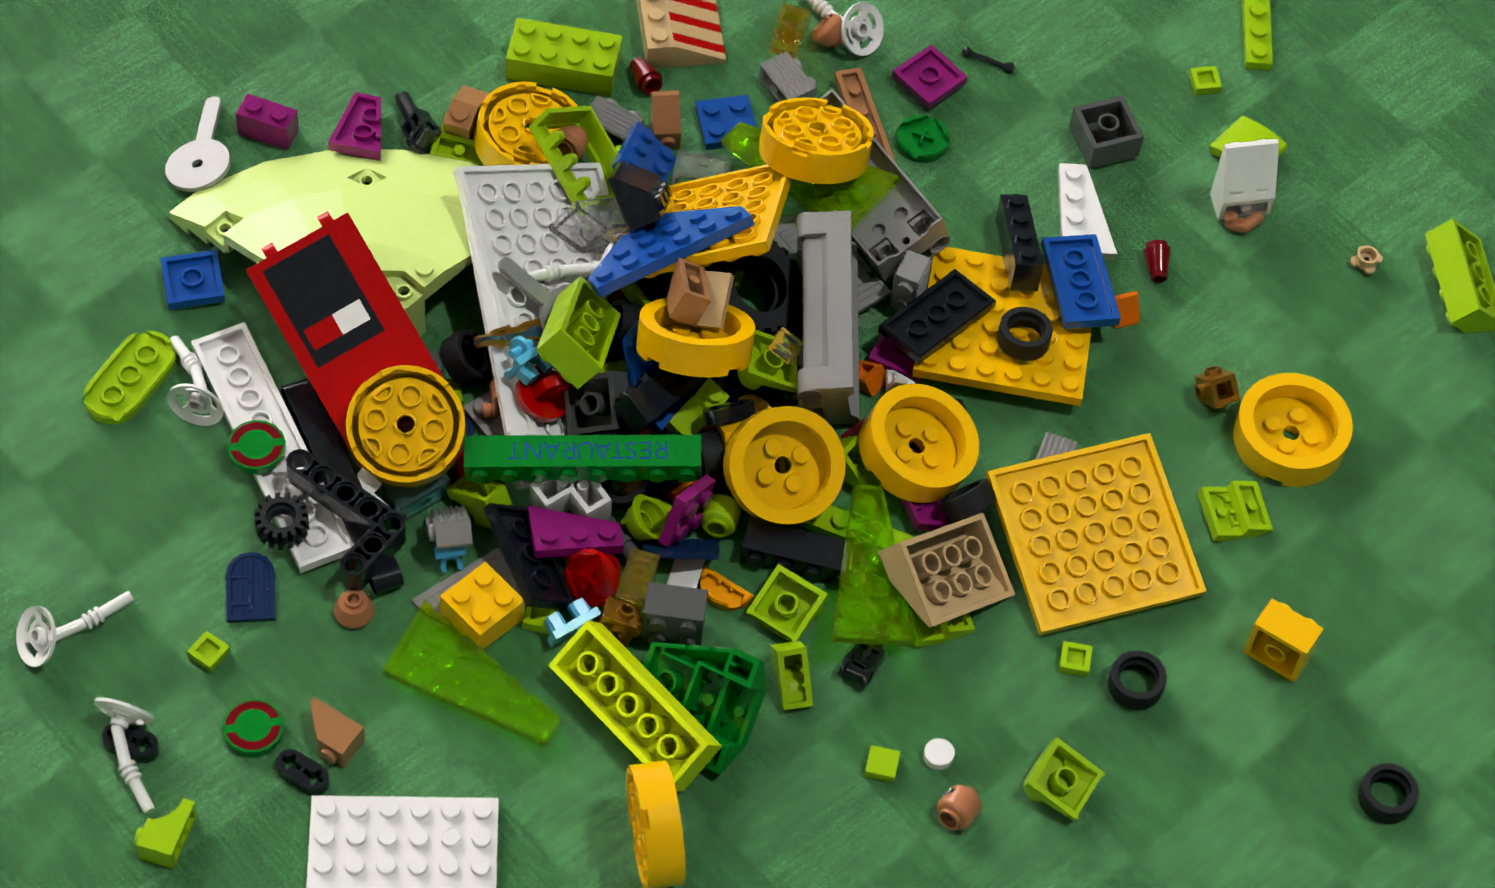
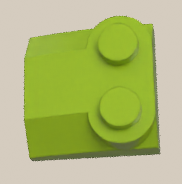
M755 329L751 362L743 371L737 370L739 381L743 386L751 390H757L764 385L796 393L798 344L782 339L781 343L783 344L773 347L780 356L778 357L768 349L776 336ZM788 346L793 347V359L790 364L783 361V357L788 360Z
M778 564L746 611V614L789 642L799 641L814 618L822 613L824 604L829 596L828 593Z
M1056 737L1039 756L1026 777L1023 787L1031 800L1045 802L1075 822L1089 796L1105 773Z

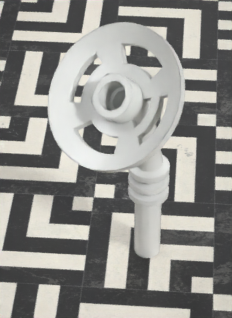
M806 0L812 5V10L816 11L822 19L832 13L838 14L832 10L833 6L829 5L825 0ZM859 2L852 5L844 17L841 16L842 39L851 53L858 56H866L873 53L881 43L884 32L883 19L879 10L870 3ZM860 9L858 15L849 20L850 15ZM868 13L871 15L873 19L874 29H872L871 20L867 16ZM867 37L871 38V42L861 49L859 42L865 41Z
M610 243L606 247L600 261L594 260L593 263L567 265L554 263L542 266L540 270L527 273L537 282L542 280L545 282L560 280L563 276L592 274L612 249L614 243Z
M179 336L171 337L172 347L181 358L180 363L187 373L191 375L194 384H178L172 387L167 396L170 408L180 418L195 425L210 426L218 423L223 417L224 408L221 401L207 389L202 373V363L195 353L188 350ZM177 395H184L185 406L179 403ZM211 398L216 403L217 409L212 405ZM195 413H199V414H207V413H209L210 415L204 416V415H198V414H195Z
M127 591L99 608L97 606L93 607L94 611L88 610L87 615L85 613L81 614L82 618L58 628L55 627L54 619L46 608L42 606L29 607L21 615L16 631V644L21 659L32 667L44 665L52 656L56 641L87 628L93 629V625L98 626L99 621L105 622L106 617L133 602L134 598ZM36 617L30 626L29 632H27L31 620ZM45 617L48 619L50 625L47 622H45ZM28 643H31L34 649L38 651L35 657L31 654Z
M97 697L94 704L100 711L111 718V732L120 765L118 771L122 772L121 777L125 778V784L130 785L143 813L148 814L155 810V807L140 779L142 774L138 772L139 768L135 766V760H131L124 729L127 730L129 724H151L154 721V717L147 711L115 699Z

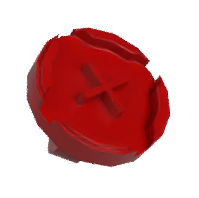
M534 366L540 372L539 377L528 386H525L518 380L514 389L516 401L526 415L529 413L535 417L533 420L550 423L559 419L565 413L564 391L570 387V383L566 382L560 373L558 374L554 370L544 374L538 366Z
M584 548L570 556L564 575L566 584L576 599L582 597L590 607H601L608 596L613 598L616 596L619 589L620 564L613 554H604L596 549Z

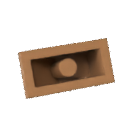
M464 85L452 98L444 118L443 126L445 133L473 139L479 111L484 99L490 93Z
M679 90L651 92L650 129L655 137L671 150H680L681 143Z
M678 257L666 299L669 318L678 323H686L694 327L711 302L705 267L703 265H698Z
M313 697L310 700L318 753L325 762L332 765L335 763L344 768L365 742L364 727Z

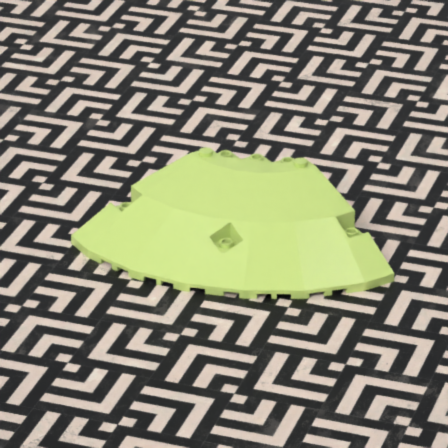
M381 149V161L327 150L265 161L224 178L214 186L192 194L169 212V217L188 235L193 232L206 244L212 242L225 254L235 249L258 263L266 258L261 250L266 245L273 242L277 251H280L322 227L317 219L319 215L328 211L334 220L348 212L421 337L426 333L425 300L464 268L472 264L460 195L453 171L458 166L479 165L441 156L419 154L408 150Z

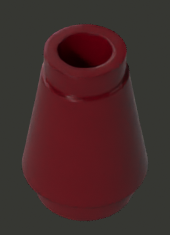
M642 57L634 58L630 62V68L639 91L647 95H651V92L659 91L663 84L662 75Z
M1151 240L1146 243V248L1143 250L1151 281L1155 283L1165 282L1168 279L1171 248L1165 240Z

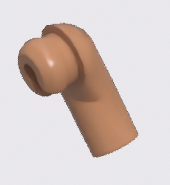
M1258 210L1246 218H1239L1238 213H1234V211L1227 212L1223 217L1224 226L1228 230L1247 233L1264 222V216Z
M493 380L490 383L491 403L486 402L482 404L483 418L492 417V419L500 416L497 392Z

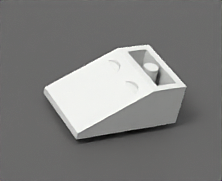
M1260 139L1251 142L1224 144L1210 192L1218 220L1224 219V215L1229 211L1237 212L1239 218L1247 217L1256 210L1260 211L1263 215H1270L1276 197L1278 139Z

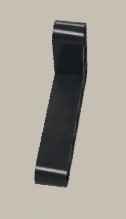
M304 449L293 450L286 458L289 482L364 533L340 561L341 582L343 586L349 590H360L369 583L406 542L405 519L400 513ZM350 498V500L344 501L342 499ZM365 514H374L373 516H364ZM391 529L397 530L396 532H388ZM373 549H374V550H378L377 552H374V553H373V552H368L369 550H373ZM351 570H358L359 572H357V573H350L349 571H351Z

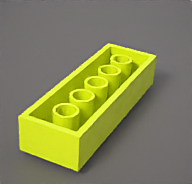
M587 620L548 665L642 763L666 760L672 772L676 791L683 792L722 748V745L602 623Z

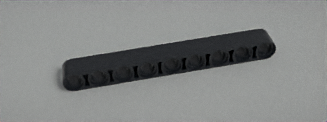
M305 378L281 386L286 407L308 451L361 487L324 406L309 379ZM344 498L342 500L347 501L350 500V498ZM365 514L364 516H373L374 514ZM343 520L355 544L364 533ZM373 549V550H369L368 552H373V553H374V552H377L378 550H374V549ZM394 556L369 581V585L375 595L404 585L401 570Z

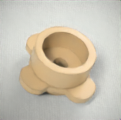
M1360 246L1357 250V255L1351 257L1350 263L1352 266L1364 270L1367 274H1373L1376 270V265L1382 263L1383 258L1376 248Z

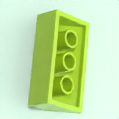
M1452 218L1425 233L1428 243L1426 250L1434 263L1432 271L1439 281L1441 288L1439 295L1447 308L1445 313L1446 319L1452 327H1457L1464 333L1495 331V284L1481 238Z

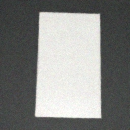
M675 559L667 584L696 588L705 559Z

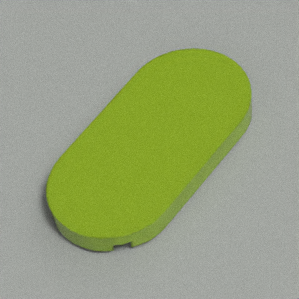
M146 331V333L142 334L137 332L128 336L87 383L84 389V404L88 414L96 421L104 424H119L133 418L170 375L176 365V351L172 347L173 344L170 338L157 331Z

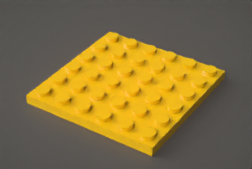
M766 164L669 185L672 197H670L671 201L665 213L742 206L752 215L755 224L684 259L707 267L715 262H732L740 257L749 255L761 256L770 251L792 178L776 172ZM628 226L622 230L620 237L629 233L630 229ZM676 262L645 278H654L659 274L667 272L673 273Z
M945 247L936 254L932 260L928 288L956 269L994 298L996 305L922 363L914 362L912 376L1081 406L1092 327L1064 329L1046 264H1043L1038 291L1010 290L1003 256L952 247ZM1016 307H1030L1041 311L1050 319L1053 333L1049 349L1042 357L1032 361H1021L1008 356L999 347L997 341L999 325L1002 316L1008 310ZM1016 326L1009 329L1012 336L1022 341H1036L1041 338L1039 333L1030 327Z
M1151 433L987 471L985 476L995 494V505L1039 636L1203 596L1207 592Z

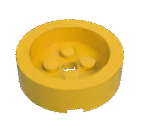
M514 82L498 87L484 99L479 111L473 137L475 151L485 166L549 164L529 128L525 129L526 125H531L548 108L575 107L578 105L563 92L552 88L551 91L538 87L536 82ZM548 129V130H549V132H550V134H551L553 131H556V130H558V129Z
M792 98L770 106L769 112L766 115L764 114L759 141V154L769 167L789 178L815 184L843 183L859 177L866 171L869 164L874 131L868 119L849 106L843 105L841 109L828 105V100Z
M667 298L652 301L641 309L636 350L646 362L652 359L659 362V368L685 376L708 378L728 376L729 370L736 369L741 372L749 366L752 357L755 323L744 311L728 304L723 331L695 328L694 326L686 323L681 324L669 318Z
M400 365L381 370L357 389L348 407L346 432L356 460L373 477L385 484L396 487H417L435 481L454 465L464 446L466 422L462 403L456 392L444 378L426 368ZM403 417L411 418L415 424L413 429L406 433H403L397 427L398 421Z
M1280 373L1259 380L1246 392L1233 427V439L1240 458L1255 474L1263 479L1268 477L1282 482V486L1305 487L1324 481L1339 468L1352 437L1353 421L1349 408L1343 398L1326 383L1304 374ZM1286 430L1295 435L1298 434V437L1295 440L1286 438L1283 433Z
M905 384L889 390L871 409L860 427L859 450L868 472L871 470L882 482L880 486L886 491L910 502L930 503L944 499L945 496L956 490L971 473L978 460L979 437L970 415L952 396L932 386ZM914 442L922 452L914 453L909 447V443Z
M795 406L766 408L742 421L734 430L727 443L723 460L725 481L737 504L751 516L776 524L802 523L824 512L833 503L842 487L846 467L842 443L830 424L816 413ZM782 456L789 461L790 466L787 472L783 474L775 469V461Z
M666 760L628 765L629 768L626 769L628 814L633 831L635 859L643 888L682 886L685 884L686 878L685 847L679 803L670 766Z

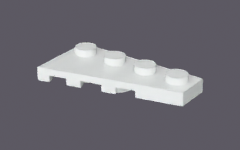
M1059 163L1060 236L1096 234L1103 259L1116 260L1117 251L1087 165Z

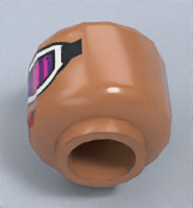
M953 785L937 803L938 819L947 829H967L980 815L982 810L978 793L969 786Z

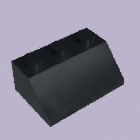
M622 160L616 164L608 178L630 231L662 219L671 201L672 192L667 181L662 182L660 175Z

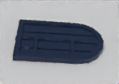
M683 539L673 543L668 548L658 542V540H651L642 544L643 553L656 558L719 560L720 548L718 540Z
M254 552L243 553L233 558L228 565L225 578L227 623L276 621V575L272 562L266 556Z

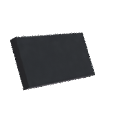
M954 269L882 322L878 327V332L920 364L992 310L996 305V300Z
M489 503L483 510L526 607L568 610V605L574 602V599L555 557L535 558L527 518V507Z

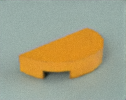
M705 565L700 577V589L708 590L707 602L713 607L723 611H736L745 608L754 601L753 594Z

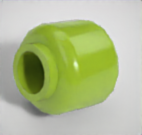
M715 494L711 502L702 510V528L709 535L716 538L727 537L733 534L741 517V507L731 496Z

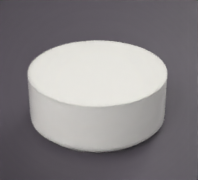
M936 738L926 744L923 758L930 768L944 770L951 766L955 750L949 741Z

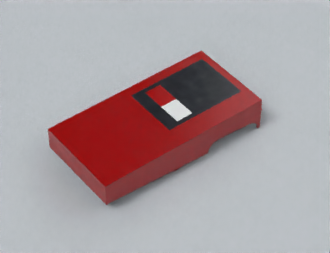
M326 211L317 217L322 227L280 251H277L273 242L261 248L266 258L246 269V272L355 458L347 437L346 416L352 397L364 382L383 369L400 365L426 368L442 378L444 377L349 213L347 212L333 220L330 213ZM403 417L397 423L398 429L403 433L411 431L415 426L414 421L409 417Z

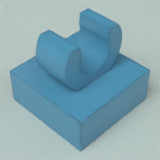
M433 545L434 557L436 560L441 559L440 569L443 573L447 572L446 563L450 559L457 562L458 570H462L463 561L459 556L466 555L465 546L437 549L436 545Z

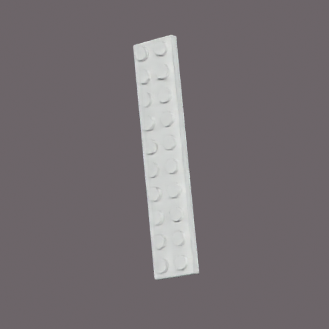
M245 322L191 341L192 349L202 363V370L212 391L223 405L224 415L231 430L233 431L242 423L261 420L276 425L284 435L286 453L283 461H280L271 472L260 475L253 474L264 498L270 495L274 499L277 492H280V497H284L285 492L290 493L291 499L296 495L299 497L300 502L303 501L306 504L309 517L308 534L306 538L302 537V543L298 545L294 541V548L289 549L300 573L342 558L354 545L342 518L293 486L288 480L286 466L288 454L293 450L304 449L308 451ZM282 514L274 517L279 528L287 527L293 522V518L289 515Z

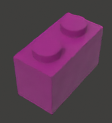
M247 93L236 111L237 132L243 136L289 150L299 132L298 110Z

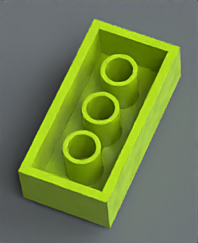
M517 17L506 56V79L536 82L538 85L612 97L622 56V35Z
M580 276L557 295L536 350L546 363H550L560 372L561 377L566 382L572 383L579 389L602 370L621 314L603 297L600 298L591 288V285Z

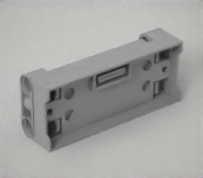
M831 89L821 97V99L828 100V105L842 109V106L846 105L834 89ZM874 136L868 167L859 177L836 184L804 182L828 212L851 211V240L856 243L857 247L868 259L871 268L886 286H893L895 272L899 267V263H901V259H903V255H905V251L910 250L931 259L941 252L951 240L943 217Z
M851 211L803 212L797 216V252L803 268V368L797 373L798 406L825 417L830 425L857 424L860 422L858 255L856 243L851 242Z

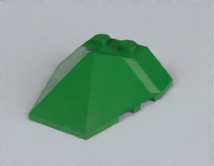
M652 642L643 666L722 745V748L705 766V768L717 774H722L746 747L767 692L764 661L740 649Z

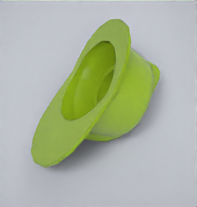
M639 494L634 497L633 505L627 509L625 517L620 521V525L628 529L630 534L638 541L659 540L672 505L663 500Z

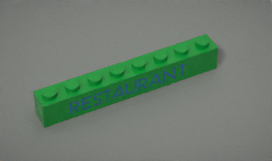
M701 435L465 436L464 473L466 481L475 483L487 481L514 483L517 480H531L535 483H543L547 480H560L565 483H572L576 480H590L596 483L606 480H620L626 483L635 480H649L651 482L679 480L681 482H692L702 478Z

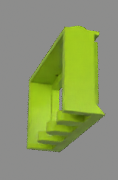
M591 105L546 109L529 126V129L580 219L590 214L613 212L620 209L608 181L609 176L614 170L612 165L618 152ZM568 125H575L585 130L588 137V145L585 152L591 163H601L610 195L597 196L589 202L584 191L591 185L590 178L587 176L575 178L571 168L578 161L577 155L571 153L563 156L558 145L565 138L564 132L558 130L550 134L548 129H559Z

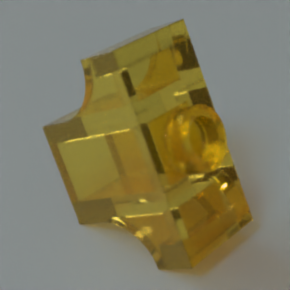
M783 3L775 24V31L770 45L771 53L780 55L787 51L793 59L796 58L811 20V14L808 9Z
M631 548L615 598L644 610L648 582L655 583L660 555Z

